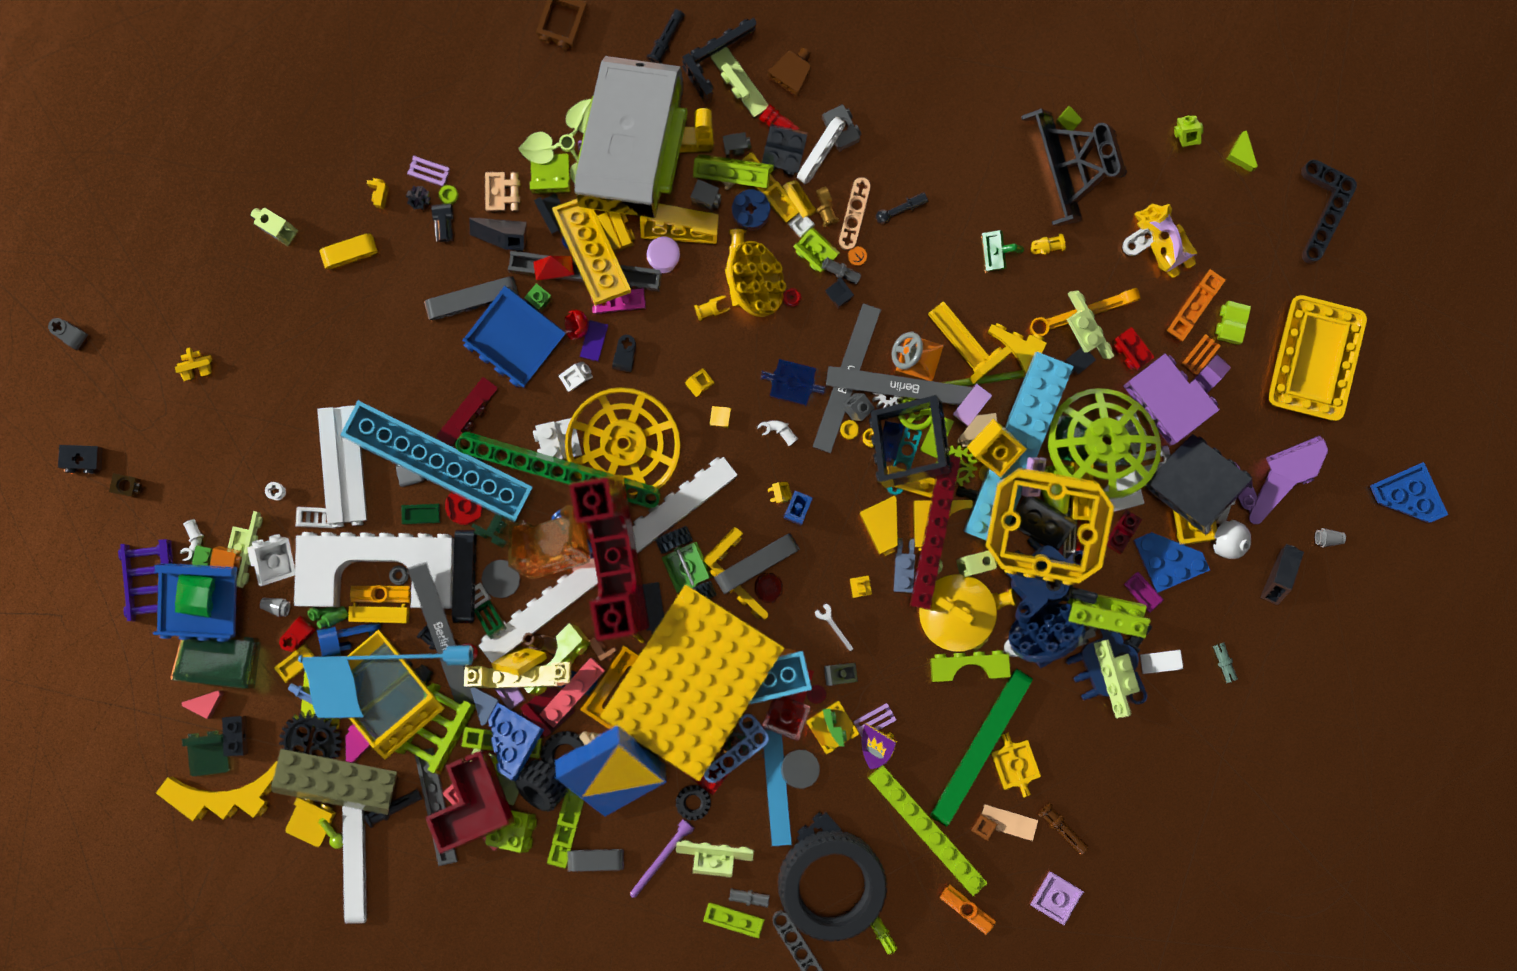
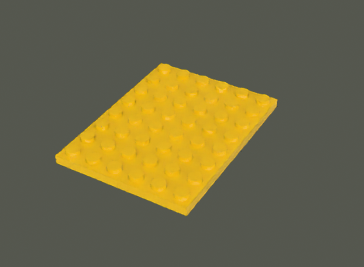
M685 584L600 717L613 726L618 725L636 741L699 781L784 648Z

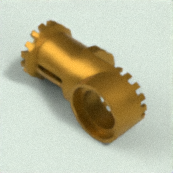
M827 187L816 190L822 205L816 211L820 213L824 221L823 226L829 227L831 223L839 222V218L833 212L832 198Z

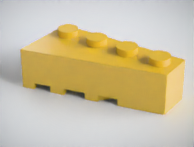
M657 203L656 209L655 207L652 208L651 205L641 204V238L656 239L658 237H668L674 241L717 244L718 214Z

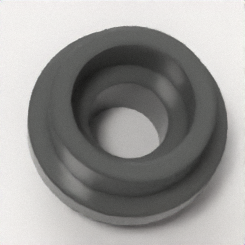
M395 566L389 573L391 582L396 585L404 584L409 577L408 570L403 566ZM397 572H402L403 576L401 579H397Z

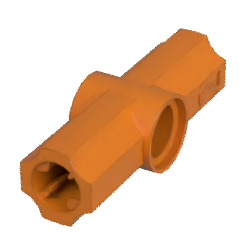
M950 884L939 897L985 935L996 922ZM967 904L973 907L970 914L963 913V907Z

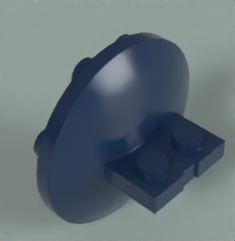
M1048 604L1028 623H1021L1016 619L1009 631V643L1013 652L1018 657L1036 662L1040 668H1043L1054 660L1062 658L1075 650L1084 639L1086 625L1069 621L1072 608L1069 604ZM1026 611L1022 614L1027 616L1030 615V612Z

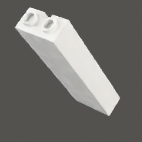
M355 405L318 409L327 524H332L333 528L344 527V523H351L352 526L363 525V521H367L361 447L342 438L340 435Z

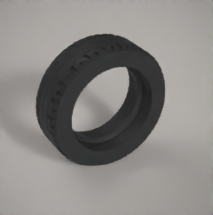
M835 830L811 834L794 845V848L789 851L786 859L782 862L781 872L778 876V891L781 903L791 922L801 932L812 938L829 942L853 938L869 928L883 909L884 900L887 896V881L884 868L870 846L853 834ZM829 854L845 855L853 859L863 871L865 878L864 894L855 907L842 915L835 917L816 915L805 906L801 899L799 889L801 876L805 869L820 857Z

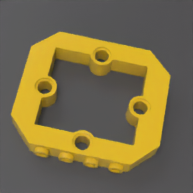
M1019 468L997 483L986 547L1001 569H1005L1004 572L1016 574V572H1022L1026 577L1035 578L1037 575L1043 576V579L1047 581L1059 579L1064 584L1074 585V582L1080 583L1102 568L1114 506L1096 481ZM1055 484L1062 486V490L1058 494L1051 492V488ZM1018 485L1047 490L1048 495L1054 500H1060L1066 494L1094 499L1089 524L1081 525L1077 531L1080 542L1085 545L1081 565L1051 560L1044 554L1029 556L1005 551L1009 531L1016 530L1020 525V516L1017 511L1013 510ZM1009 515H1013L1016 518L1015 523L1012 525L1005 522L1006 517ZM1091 530L1093 535L1091 538L1085 539L1082 537L1083 532ZM1039 561H1045L1047 566L1045 569L1040 570L1036 567V564Z

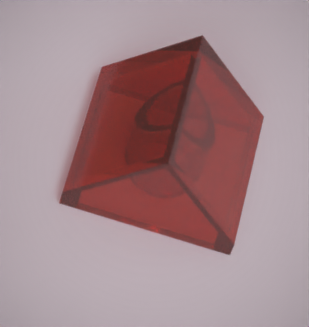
M784 696L773 698L762 727L798 741L811 707Z

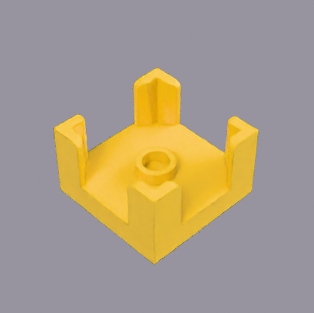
M839 701L825 708H831V712H835L836 723L833 724V727L841 726L842 730H846L847 741L859 735V732ZM823 710L806 720V723L826 754H829L839 746L828 730Z

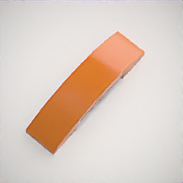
M1210 269L1181 308L1167 331L1183 342L1209 302L1221 288L1225 279Z

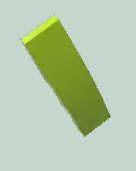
M569 788L563 801L547 861L549 865L566 869L568 863L567 851H570L584 804V800Z

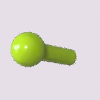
M321 818L318 822L330 837V845L335 849L343 847V835L336 833L329 822Z

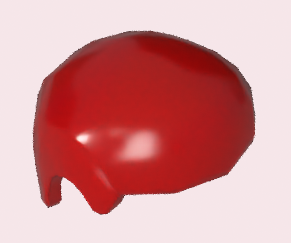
M569 311L571 314L565 316V330L568 338L573 340L584 337L589 327L588 318L583 311Z

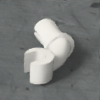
M769 421L761 422L758 425V428L762 425L767 427V431L762 435L768 434L771 430H776V433L779 432L788 446L798 440L789 428V423Z
M195 519L183 524L190 537L189 542H191L189 548H183L180 554L189 552V556L183 559L185 561H193L196 545L201 546L202 538L204 537L200 533Z

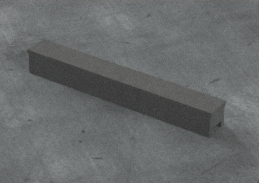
M510 251L508 271L509 273L535 276L533 262L548 256ZM572 259L574 276L555 278L584 282L574 259ZM620 265L630 288L660 291L662 276L660 270Z

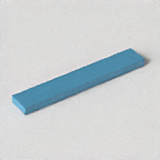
M781 728L764 729L768 735V743L764 746L772 846L791 845L787 788L781 774V766L784 759Z

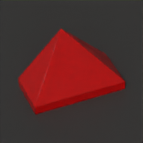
M548 256L533 262L536 281L574 276L571 256Z

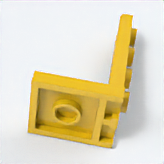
M945 302L940 303L928 313L930 318L973 368L975 373L969 378L973 384L1000 364L1012 352L1008 346L1003 349L999 347L989 356Z
M736 527L704 557V562L711 568L709 572L714 577L725 571L715 561L717 559L721 561L728 554L726 550L731 545L735 547L742 539L740 536L743 533ZM740 585L729 591L731 593L734 590L739 595L736 599L743 606L748 604L752 608L750 612L757 619L761 617L765 620L768 617V613Z

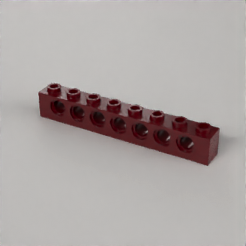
M950 455L952 473L936 476L909 606L927 610L931 608L961 457Z

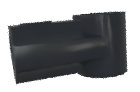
M452 204L432 205L436 241H453Z

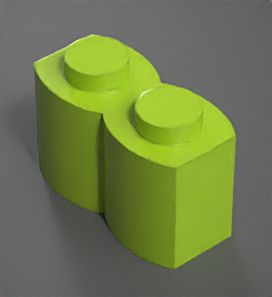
M1232 301L1222 305L1220 310V316H1223L1222 322L1217 324L1215 334H1218L1217 340L1240 345L1243 342L1251 306Z

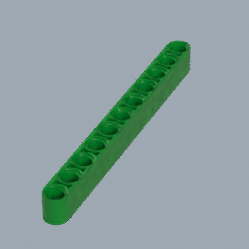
M470 432L462 433L456 441L457 450L463 454L566 484L591 480L593 477L616 476ZM467 439L470 442V446H464L461 440ZM480 445H486L489 451H482ZM504 450L508 456L501 457L498 451ZM517 456H524L526 462H519ZM542 461L545 467L539 468L535 462ZM559 466L564 472L556 473L554 467ZM579 472L582 478L576 479L572 473ZM624 478L628 502L648 508L658 505L660 500L658 488ZM634 488L637 490L638 493L636 495L629 494L628 489ZM654 494L656 499L653 501L649 500L646 495Z

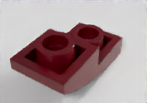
M1126 509L1109 535L1106 546L1122 554L1143 519Z

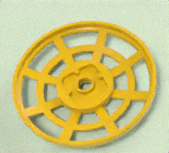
M612 388L589 397L574 412L565 435V451L569 462L582 465L589 461L594 469L616 475L618 465H630L633 474L625 475L624 478L636 480L644 484L646 483L643 477L649 474L660 461L668 465L669 468L662 478L652 485L659 489L668 481L677 466L680 455V435L671 413L655 397L632 388ZM631 393L638 395L634 405L626 403L610 405L606 395ZM645 398L657 405L669 421L658 424L655 418L642 408ZM599 399L603 409L599 410L590 419L588 424L578 422L577 419L582 411L593 401ZM629 409L632 412L628 420H618L613 410ZM639 413L646 417L653 426L642 429L635 423ZM607 414L610 424L604 430L593 426L602 415ZM670 428L673 430L675 440L673 458L662 454L664 444L662 431ZM573 429L584 431L583 446L585 455L574 459L571 444ZM655 433L658 440L657 451L646 447V437ZM590 434L601 437L600 448L593 451L590 450L589 445ZM620 438H626L629 442V445L627 447H621L618 444V440ZM643 454L654 458L649 466L642 471L640 470L637 461ZM604 455L611 462L609 470L603 469L595 461V458ZM573 472L577 479L582 478L579 472ZM638 492L629 493V494H631V495H636Z

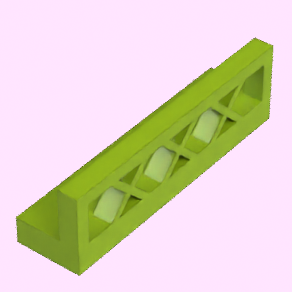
M700 154L694 159L693 177L767 188L769 176L774 169V165Z

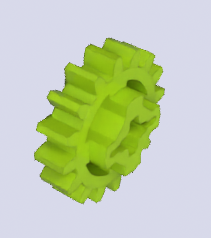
M952 445L950 446L949 454L961 457L959 466L962 468H959L956 483L961 487L963 486V481L967 484L970 482L968 477H975L972 471L977 470V467L973 466L977 460L971 459L972 453L967 454L968 448L962 451L961 445H959L955 450ZM962 455L968 460L969 464L962 460ZM962 471H963V472H966V471L968 472V473L966 474V476H964L963 478L958 479L959 474H960Z

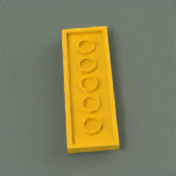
M586 195L585 198H578L553 207V215L595 306L631 293V288L588 196Z

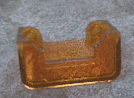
M567 505L560 510V518L538 525H532L526 520H519L516 523L510 524L508 566L527 578H540L589 563L590 549L583 522L576 523L573 505Z

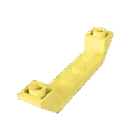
M562 662L552 663L551 666H535L520 676L483 666L465 667L464 686L488 689L562 686L570 683L571 663Z

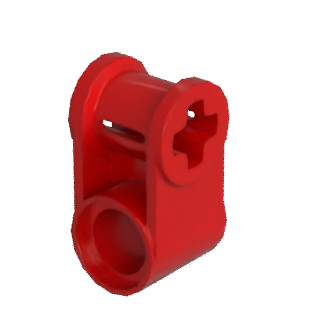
M299 616L281 636L279 645L285 651L294 652L314 633L316 628L303 616ZM287 639L292 640V646H287Z

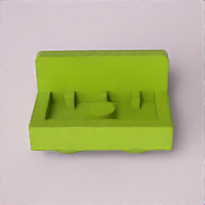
M813 227L793 246L796 249V253L808 260L811 268L819 272L826 270L822 268L826 257L834 261L840 254Z

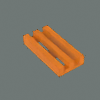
M1205 334L1181 365L1197 376L1220 348V345ZM1205 341H1207L1208 344L1204 347V349L1200 352V354L1196 357L1192 364L1188 365L1187 363L1189 362V360L1193 357V355L1197 352L1201 345ZM1212 345L1214 347L1196 370L1193 369Z

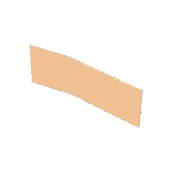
M984 805L982 815L998 824L995 830L1033 841L1038 820Z

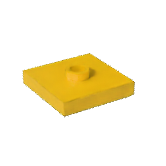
M518 646L492 662V667L498 671L520 676L546 660L547 657L545 652Z

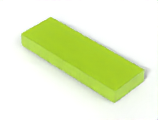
M709 902L703 921L759 938L765 919Z

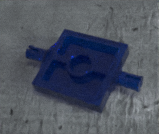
M779 359L774 373L762 370L761 378L770 380L772 383L770 397L807 406L812 391L824 394L825 386L814 384L816 368Z

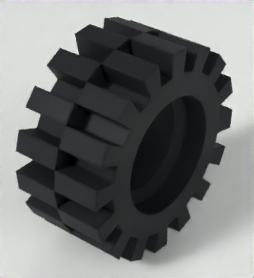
M697 785L686 786L679 792L676 798L677 811L687 820L695 821L702 819L708 813L711 806L710 795L704 788ZM691 795H696L701 800V806L697 810H690L686 806V799Z

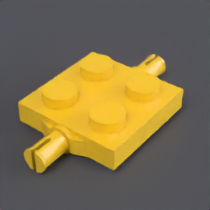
M1009 732L1001 735L1005 746L991 752L1004 790L1020 786L1023 797L1031 795L1027 784L1031 780L1041 777L1028 740L1012 743Z

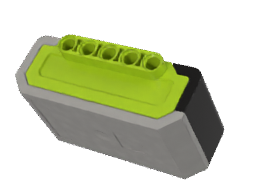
M605 56L601 61L575 171V194L579 207L656 218L661 193L670 194L672 190L687 119V108L680 107L683 94V78L680 66Z

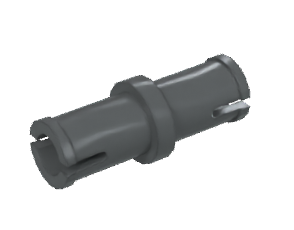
M826 257L822 264L823 269L853 284H857L861 277L859 272L848 268L846 264H839Z
M731 888L729 901L746 903L747 906L753 904L768 907L770 895L753 893V890H748L747 892Z

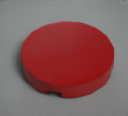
M453 492L448 495L445 501V510L448 517L460 525H469L476 522L483 512L482 506Z

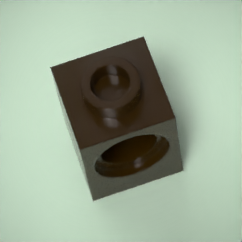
M113 473L109 492L137 498L142 484L138 478ZM126 481H129L130 488L127 491H125L123 489V484Z

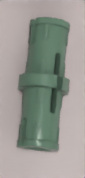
M1225 642L1220 644L1222 652H1220L1218 645L1213 646L1219 660L1218 666L1222 668L1226 683L1231 682L1229 674H1231L1233 681L1237 680L1238 677L1232 665L1233 660L1228 655Z

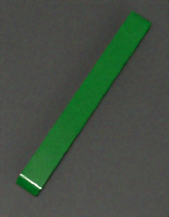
M1017 668L1014 670L930 815L932 819L946 827L949 825L1033 680L1031 676Z

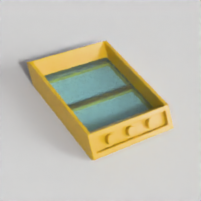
M378 629L348 656L401 654ZM405 659L348 660L355 679L358 703L364 716L349 719L373 749L384 759L390 756L444 709Z

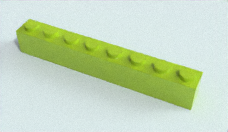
M883 765L868 777L972 896L987 884L984 878Z

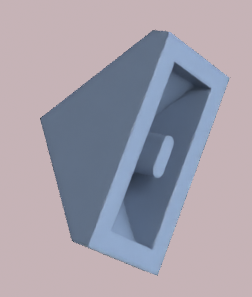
M470 688L481 726L486 725L500 699L479 688Z

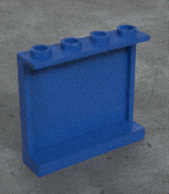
M505 285L462 341L465 342L463 346L469 351L473 352L475 350L480 354L479 358L486 364L491 362L496 366L494 370L500 375L506 374L511 378L509 381L513 385L524 387L566 332Z
M167 563L155 565V573H158L157 631H154L153 635H160L162 639L179 636V639L182 640L198 637V640L201 641L217 638V641L222 642L229 641L230 638L235 636L237 567ZM179 574L215 578V590L212 594L213 609L210 612L212 613L211 617L175 612Z

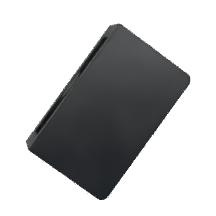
M554 193L543 200L541 197L534 200L552 236L554 237L562 233L552 212L553 207L561 205L557 195Z

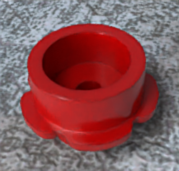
M795 288L784 291V304L787 306L791 305L792 307L797 306L801 300L800 292Z

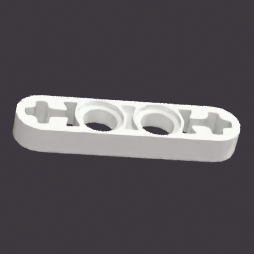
M835 117L831 121L799 171L797 178L804 184H807L812 179L844 129L845 122L839 117Z

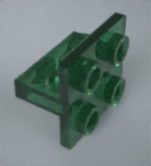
M495 514L487 530L474 523L471 526L475 528L474 533L485 539L487 536L491 537V542L502 548L504 545L509 547L511 544L498 537L499 533L503 534L507 527L505 523L507 519L498 514Z

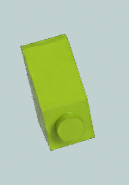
M945 418L948 436L954 421ZM932 422L920 451L937 458Z

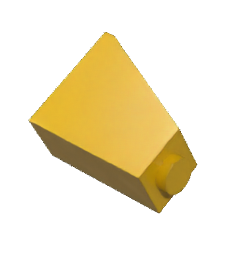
M893 496L859 513L879 555L882 553L885 556L895 552L894 547L898 546L896 497Z

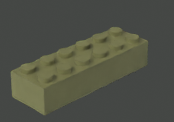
M281 749L271 788L273 793L388 815L397 772Z

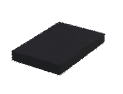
M1024 497L1015 510L1020 516V525L1017 529L1044 546H1052L1057 551H1059L1077 524L1076 521L1038 497ZM1014 516L1011 519V525L1014 524L1016 521V518Z

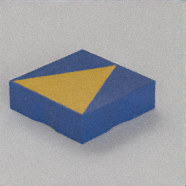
M618 725L599 735L590 743L571 751L555 761L556 779L603 816H607L667 782L665 764L650 751L641 747L633 737Z

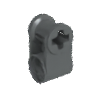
M60 318L52 319L48 325V329L53 335L77 351L88 336L81 329ZM58 324L62 327L61 331L57 328Z

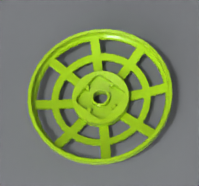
M1096 388L1076 393L1058 408L1048 430L1050 458L1058 473L1081 479L1087 472L1094 477L1108 480L1109 491L1104 492L1110 500L1127 497L1142 489L1151 480L1160 462L1161 440L1154 420L1141 404L1119 391ZM1103 393L1120 397L1132 405L1126 410L1116 404L1105 403ZM1088 394H1095L1097 403L1088 405L1079 412L1069 407L1078 398ZM1107 408L1119 411L1124 415L1119 421L1109 418ZM1099 409L1100 419L1092 422L1083 416L1091 410ZM1137 410L1149 422L1154 436L1145 435L1141 424L1134 416ZM1064 412L1073 419L1068 428L1067 439L1056 440L1057 424ZM1129 420L1136 426L1139 435H1129L1125 427ZM1077 422L1087 427L1084 437L1074 438ZM1102 438H1110L1111 445H1106ZM1130 443L1141 444L1137 459L1128 452ZM1146 443L1156 444L1155 460L1149 472L1141 465L1146 452ZM1084 445L1087 453L1090 455L1085 462L1079 456L1075 446ZM1069 447L1073 459L1080 466L1073 476L1063 465L1057 448ZM1124 458L1131 466L1124 471L1116 473L1115 463ZM1095 461L1107 464L1108 473L1097 471L1091 465ZM1135 470L1143 477L1136 485L1117 491L1116 479L1126 477Z

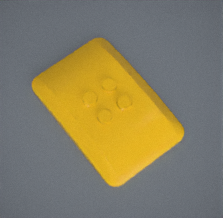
M1304 295L1296 296L1290 305L1269 392L1270 403L1276 407L1331 421L1340 420L1346 410L1367 322L1366 314L1362 310Z

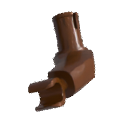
M526 633L523 636L522 641L530 649L548 652L555 657L558 644L554 637L542 634L533 635L532 633Z

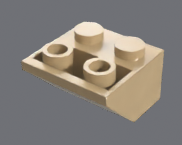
M996 413L976 416L957 440V445L962 444V447H967L992 419L997 421Z

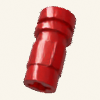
M771 104L768 105L759 118L763 123L766 122L767 126L774 124L799 130L798 126L787 117L781 115L778 109L775 110V107Z

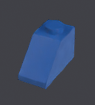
M795 491L784 519L802 525L813 497Z

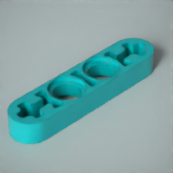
M906 427L893 466L896 467L898 463H904L908 470L911 468L922 430H916L918 435H914L912 441H916V444H913L912 442L904 441L905 438L909 440L910 437L909 428ZM904 445L912 447L913 452L911 455L906 456L902 453ZM892 487L887 488V491L892 495H899L903 491V489H897L894 492Z

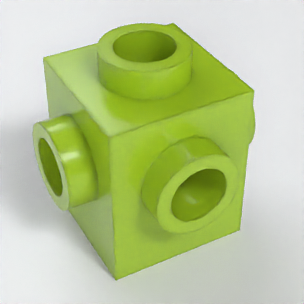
M1196 116L1177 118V126L1174 127L1175 137L1179 138L1182 147L1201 144V134H1203L1202 122L1199 123Z

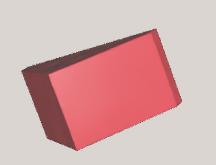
M220 690L182 702V706L206 719H210L218 707L224 692Z

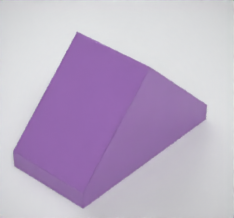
M1216 355L1192 381L1196 379L1197 382H1202L1206 387L1205 392L1208 393L1231 367Z

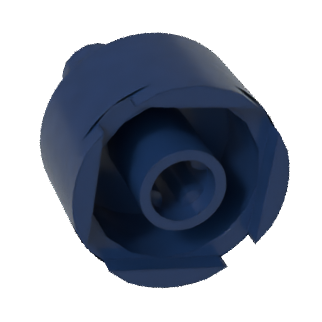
M751 189L739 193L732 204L734 222L746 231L761 229L770 217V204L767 197L762 192ZM749 207H752L754 209L753 214H750V212L747 211L749 210Z

